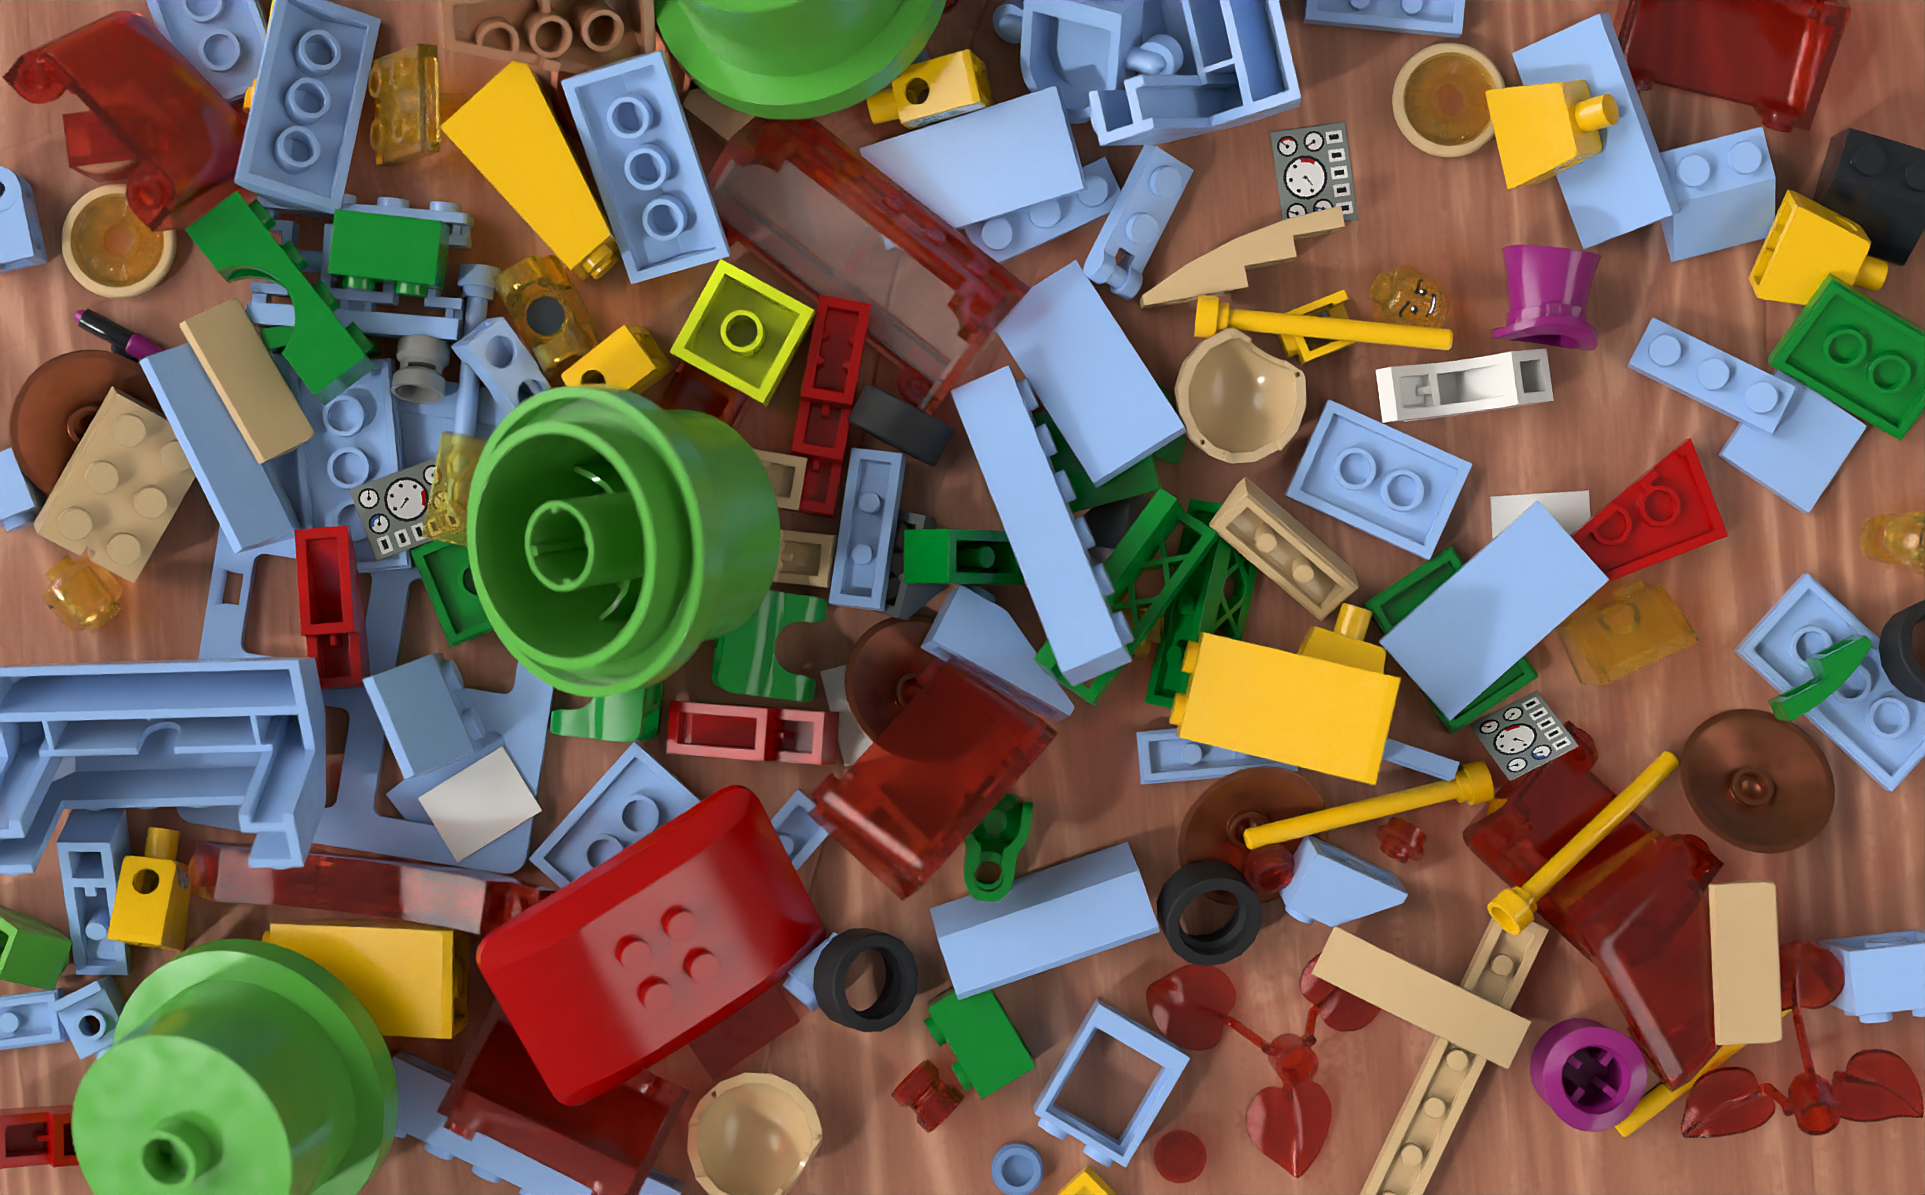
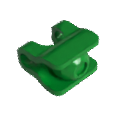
M769 590L760 607L750 619L733 632L714 640L711 680L715 686L730 693L800 702L814 700L816 680L801 674L787 672L781 667L775 657L774 644L780 631L793 622L816 623L825 621L828 601L819 597Z
M665 679L644 689L607 697H593L590 703L581 709H559L552 711L550 731L563 736L625 743L652 740L660 731Z
M963 789L960 807V829L966 845L963 863L964 885L973 898L979 901L996 902L1004 898L1011 890L1014 881L1016 857L1027 841L1031 828L1033 800L1031 797L1021 796L1020 798L1015 793L980 789L973 793L971 789ZM986 861L997 863L1002 869L1000 876L993 882L985 883L978 880L974 873L980 863Z

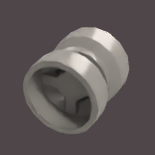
M415 334L401 337L398 341L396 353L397 360L400 362V369L393 375L392 394L402 400L418 404L441 402L444 399L446 381L442 377V372L449 365L450 345L441 339L427 335Z

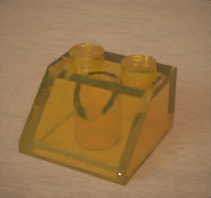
M1642 578L1614 589L1612 592L1615 600L1597 607L1594 600L1581 604L1567 617L1568 621L1555 627L1580 684L1604 686L1700 642L1695 630L1663 585L1659 583L1645 586Z

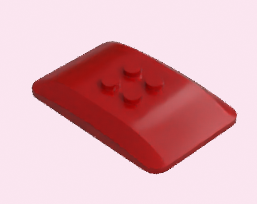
M730 785L717 791L489 933L481 941L477 949L476 960L482 975L551 1094L559 1103L567 1106H579L618 1086L674 1053L790 975L788 971L824 941L825 930L760 799L751 789L743 785Z

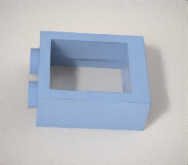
M1096 998L1033 1104L1034 1114L1041 1117L1038 1125L1061 1140H1065L1067 1135L1070 1134L1085 1143L1086 1146L1083 1152L1107 1167H1110L1113 1161L1127 1167L1190 1060V1056L1185 1049ZM1098 1028L1162 1065L1119 1140L1054 1103Z

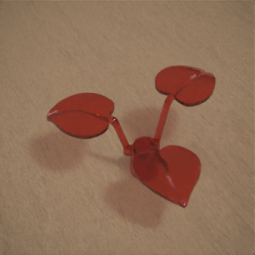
M1794 940L1779 946L1782 1011L1792 1010L1804 1073L1797 1075L1792 1080L1788 1089L1789 1098H1787L1771 1083L1758 1085L1755 1074L1749 1069L1738 1066H1724L1707 1071L1694 1082L1689 1090L1681 1122V1132L1683 1138H1714L1754 1130L1765 1124L1774 1115L1776 1110L1775 1100L1782 1107L1785 1116L1794 1114L1797 1125L1802 1132L1812 1136H1820L1833 1131L1838 1126L1840 1118L1854 1122H1878L1900 1117L1923 1118V1097L1918 1080L1907 1062L1899 1055L1884 1049H1869L1855 1053L1849 1059L1846 1071L1837 1070L1833 1072L1831 1085L1827 1079L1815 1072L1803 1021L1802 1008L1820 1009L1831 1004L1844 988L1845 975L1839 959L1832 952L1810 940Z
M1322 952L1315 955L1307 963L1299 979L1300 992L1308 1001L1314 1004L1307 1012L1305 1033L1302 1037L1294 1033H1285L1277 1036L1272 1042H1268L1240 1021L1229 1016L1228 1014L1236 1002V991L1229 977L1215 966L1185 965L1152 982L1145 992L1149 1013L1158 1028L1173 1043L1189 1050L1201 1051L1212 1049L1219 1043L1222 1037L1224 1024L1237 1031L1259 1047L1263 1053L1267 1054L1271 1067L1282 1080V1088L1269 1086L1260 1090L1252 1098L1246 1111L1245 1126L1251 1141L1264 1155L1283 1167L1293 1177L1300 1178L1319 1155L1327 1138L1332 1119L1331 1102L1327 1093L1318 1083L1311 1081L1318 1071V1058L1311 1049L1317 1041L1314 1036L1317 1016L1320 1014L1326 1025L1334 1030L1343 1032L1356 1031L1371 1023L1381 1008L1313 975L1312 971Z

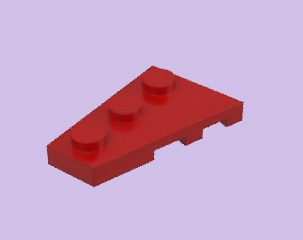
M1688 438L1584 522L1570 536L1609 579L1606 582L1608 583L1725 538L1728 534L1692 440Z

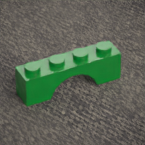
M235 191L184 230L228 283L251 278L264 279L274 282L288 291L294 307L295 322L293 333L282 355L314 396L325 406L376 367L365 354L373 346L354 322L344 327L333 312L341 307V305L322 281H319L314 286L309 283L301 272L309 264L288 239L280 245L272 236L269 230L276 225V222L257 198L250 204H247L241 195Z

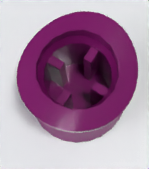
M1511 245L1502 248L1507 275L1510 312L1506 313V326L1493 329L1492 338L1531 342L1583 351L1595 350L1598 346V334L1596 329L1587 322L1585 309L1601 255L1593 252L1541 245Z
M1573 1018L1561 1021L1541 1036L1531 1056L1530 1074L1537 1094L1563 1122L1581 1131L1598 1132L1616 1126L1634 1111L1645 1091L1647 1065L1640 1048L1626 1035L1607 1028L1597 1021L1587 1018Z

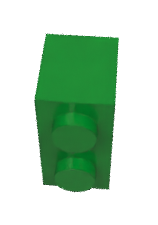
M335 209L328 273L338 279H343L342 288L375 292V283L396 285L395 294L427 298L428 289L444 290L450 227L439 220Z
M966 529L904 530V583L1024 585V576L1006 531Z
M953 986L928 1001L927 1009L931 1016L924 1019V1022L939 1047L948 1042L958 1061L951 1064V1067L966 1092L975 1088L980 1098L984 1099L1036 1067L1033 1055L993 989L958 1000Z

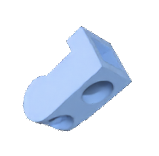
M0 166V273L48 263L32 188L29 182L22 176Z
M504 317L484 320L451 346L460 360L471 366L489 389L494 400L507 415L525 400L539 393L551 390L550 384L538 369L539 365Z

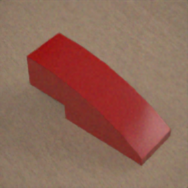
M350 526L295 529L301 636L306 637L307 657L315 658L321 691L365 687L363 680L371 677L361 586Z
M670 701L667 753L813 765L836 764L839 712Z
M74 1105L0 1109V1169L48 1164L53 1168L80 1165L72 1133Z

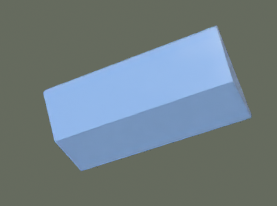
M327 0L274 1L234 183L281 207L334 214L335 209H341L381 19Z
M663 50L618 60L563 79L561 83L631 284L729 257L731 251Z
M190 343L159 352L141 360L140 364L234 553L237 554L295 538L294 530L302 529V523L271 460L259 465Z
M1128 841L1015 879L1011 890L999 901H979L968 895L930 908L937 938L958 1000L1160 932Z

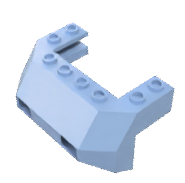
M1144 0L1140 42L1144 44L1150 37L1156 34H1165L1174 38L1183 51L1182 66L1174 75H1142L1140 72H1137L1138 76L1124 81L1126 90H1096L1088 93L1092 107L1091 122L1095 132L1098 134L1100 146L1158 145L1245 125L1300 107L1301 95L1279 0Z
M314 657L68 662L0 666V874L16 876L35 872L64 809L99 811L106 808L137 807L149 810L157 807L190 806L192 808H206L214 805H242L238 814L242 833L258 832L248 857L249 868L283 870L291 867H304L326 804L325 709Z

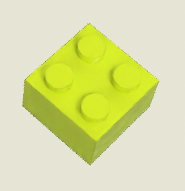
M720 259L673 344L670 353L680 361L767 408L811 328L816 313L812 308Z

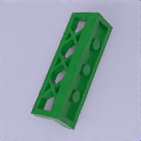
M1159 488L1103 564L1115 593L1106 596L1113 614L1119 611L1132 612L1134 628L1131 632L1134 641L1126 644L1130 656L1133 655L1219 538L1216 531L1184 511L1178 499L1162 488ZM1179 523L1200 536V539L1189 553L1168 557L1166 540ZM1160 549L1161 559L1152 560ZM1179 566L1171 576L1170 567ZM1163 569L1165 586L1158 596L1137 600L1135 582L1142 572ZM1129 592L1130 601L1120 603ZM1148 608L1140 619L1139 609ZM1049 639L1034 658L1044 673L1093 707L1125 666L1124 664L1099 675L1091 687L1087 688L1081 683L1072 686L1060 670Z
M1190 498L1187 513L1209 527V523L1223 504ZM1185 526L1183 527L1177 555L1189 553L1200 539V536ZM1219 536L1164 612L1144 703L1172 709L1176 693H1186L1190 673L1182 672L1184 654L1188 641L1198 642L1200 632L1213 634L1214 630L1221 625L1224 632L1223 637L1242 641L1258 568L1221 536ZM1175 566V567H1174L1173 574L1175 573V571L1178 569L1179 566ZM1232 574L1235 580L1233 595L1226 601L1223 594L1225 579Z

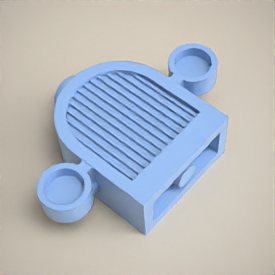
M1006 0L994 11L992 18L993 27L1003 40L1014 44L1021 43L1020 66L1022 76L1029 91L1034 93L1052 86L1060 87L1069 122L1074 124L1085 123L1091 118L1092 107L1088 93L1096 90H1125L1124 81L1134 78L1136 71L1142 75H1174L1183 63L1184 56L1181 46L1174 38L1168 35L1156 34L1150 37L1144 44L1140 42L1144 0Z

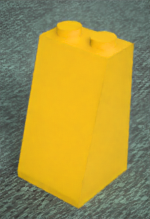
M511 61L440 128L574 274L583 282L590 275L595 280L599 279L619 259L614 254L619 250L610 221L565 129L562 127L553 109V105L541 80L528 64Z
M1200 632L1198 642L1188 641L1182 664V672L1190 673L1185 694L1176 693L1169 724L1178 725L1176 736L1376 785L1401 678Z
M281 918L270 923V931H265L263 934V942L293 950L319 964L339 979L365 1007L382 1036L452 1039L468 1025L470 920Z

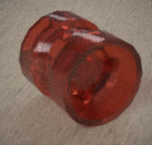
M928 1058L916 1066L891 1093V1096L902 1107H910L917 1114V1123L927 1133L938 1127L965 1097L954 1084H945L939 1077V1069ZM930 1088H932L922 1099H920Z

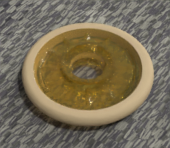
M1441 43L1429 46L1412 56L1402 67L1396 78L1392 95L1393 113L1396 122L1404 136L1414 146L1426 153L1439 157H1460L1471 154L1485 146L1495 136L1485 91L1505 88L1504 80L1495 64L1486 55L1473 47L1459 43ZM1453 86L1462 93L1464 103L1460 112L1446 114L1440 111L1436 105L1435 97L1441 87Z
M109 184L88 192L74 204L63 225L61 244L66 265L81 285L103 297L123 299L135 297L149 291L166 276L175 258L177 234L169 211L156 196L134 185ZM116 227H126L132 234V247L123 255H112L106 247L107 235Z

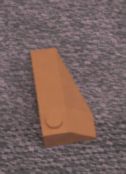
M439 0L442 46L446 50L504 62L512 60L536 65L547 71L559 73L560 70L574 74H581L618 60L656 51L654 0Z

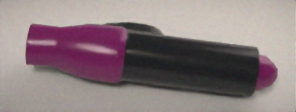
M90 309L78 310L74 314V318L79 323L78 326L110 343L112 352L136 363L148 356L165 351L147 337L134 333Z

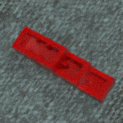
M819 294L791 448L792 456L807 458L799 510L782 508V510L834 519L851 426L848 418L855 404L871 303Z

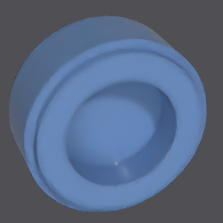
M1012 1141L1002 1145L994 1154L991 1162V1174L995 1185L1007 1195H1028L1042 1181L1044 1173L1043 1161L1039 1152L1032 1145L1022 1141Z

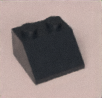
M1849 127L1830 139L1813 201L1852 220L1864 229L1871 241L1867 256L1898 266H1904L1925 229V150Z

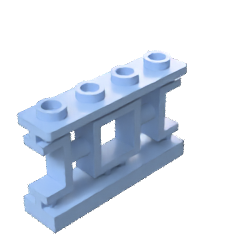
M343 195L340 210L443 221L452 228L448 248L471 250L472 239L470 236L471 230H474L475 219L467 213H461L462 205L432 201L430 202L429 210L409 208V200L400 198L378 197L377 206L357 204V196ZM257 196V200L276 222V225L269 232L281 234V245L289 239L297 250L300 225L294 221L278 220L279 214L334 219V214L281 207ZM325 224L323 252L298 250L309 264L302 271L321 273L320 281L324 283L336 300L340 302V309L335 310L333 313L344 327L354 322L361 332L369 337L400 339L406 335L417 334L436 337L446 343L454 344L463 338L466 301L460 298L441 297V290L428 289V297L425 298L424 306L433 310H445V318L376 312V305L398 307L399 294H395L396 285L383 284V292L338 289L337 278L328 273L333 224ZM251 281L250 292H252V302L247 301L246 313L253 325L259 328L294 326L295 313L293 305L271 303L272 296L291 298L288 291L276 283Z

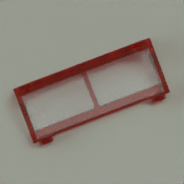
M754 116L730 138L706 179L729 247L738 241L817 304L819 294L871 303L866 342L902 369L897 376L896 385L903 399L931 416L951 395L950 391L958 386L1031 289L814 118L785 120Z

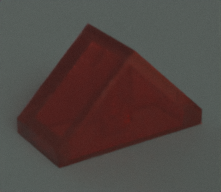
M681 362L658 407L663 411L681 409L703 412L718 418L737 431L753 400L742 391Z

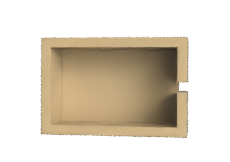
M112 386L33 524L37 534L82 556L87 547L86 551L91 562L135 583L196 477L166 415Z

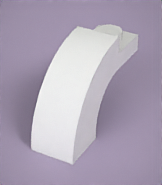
M1547 348L1510 351L1464 360L1396 366L1376 370L1383 423L1457 416L1554 401Z

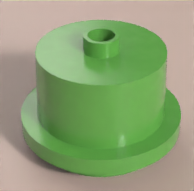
M654 0V12L662 37L674 58L690 80L704 93L725 106L752 116L791 120L812 118L846 109L864 101L890 84L911 65L924 49L941 18L946 0Z
M596 384L554 388L525 400L501 421L490 436L477 463L470 487L466 523L468 555L474 584L488 620L508 651L528 671L548 685L578 696H613L644 689L661 682L678 670L695 652L701 642L727 635L750 619L765 599L776 572L780 550L778 506L765 468L747 441L728 424L714 416L694 410L678 409L663 411L653 402L623 388Z
M249 939L211 941L189 948L170 959L148 976L137 987L125 1004L116 1026L112 1047L92 1064L77 1090L72 1114L74 1147L82 1172L95 1195H357L373 1179L390 1151L398 1121L399 1098L397 1079L387 1045L372 1017L357 997L325 968L293 950L268 942Z

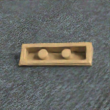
M237 298L225 301L179 324L259 465L290 453L315 436L313 428Z
M1244 477L1235 486L1209 523L1211 529L1216 531L1219 536L1320 621L1324 620L1359 588L1355 571L1349 564L1247 477Z
M1740 879L1709 884L1715 1044L1737 1045L1781 1041L1783 1031L1776 884L1773 881Z

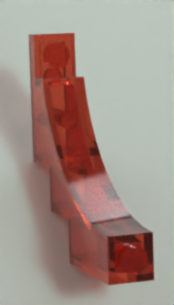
M197 840L195 855L191 858L188 867V878L191 884L190 894L214 902L263 904L347 912L436 925L476 934L491 933L558 891L484 870L459 866L416 864L387 856L336 854L315 847H310L304 867H291L283 870L249 868L248 857L254 843Z

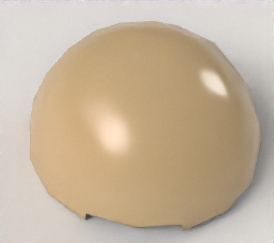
M1235 328L1225 329L1200 342L1182 363L1174 387L1176 414L1185 426L1189 440L1209 456L1230 464L1256 462L1277 450L1281 451L1298 431L1306 408V381L1303 371L1285 360L1278 359L1262 351L1251 343V338Z
M742 1073L719 1082L699 1100L688 1123L687 1153L695 1179L709 1195H786L801 1177L822 1143L823 1130L814 1104L795 1084L771 1073Z

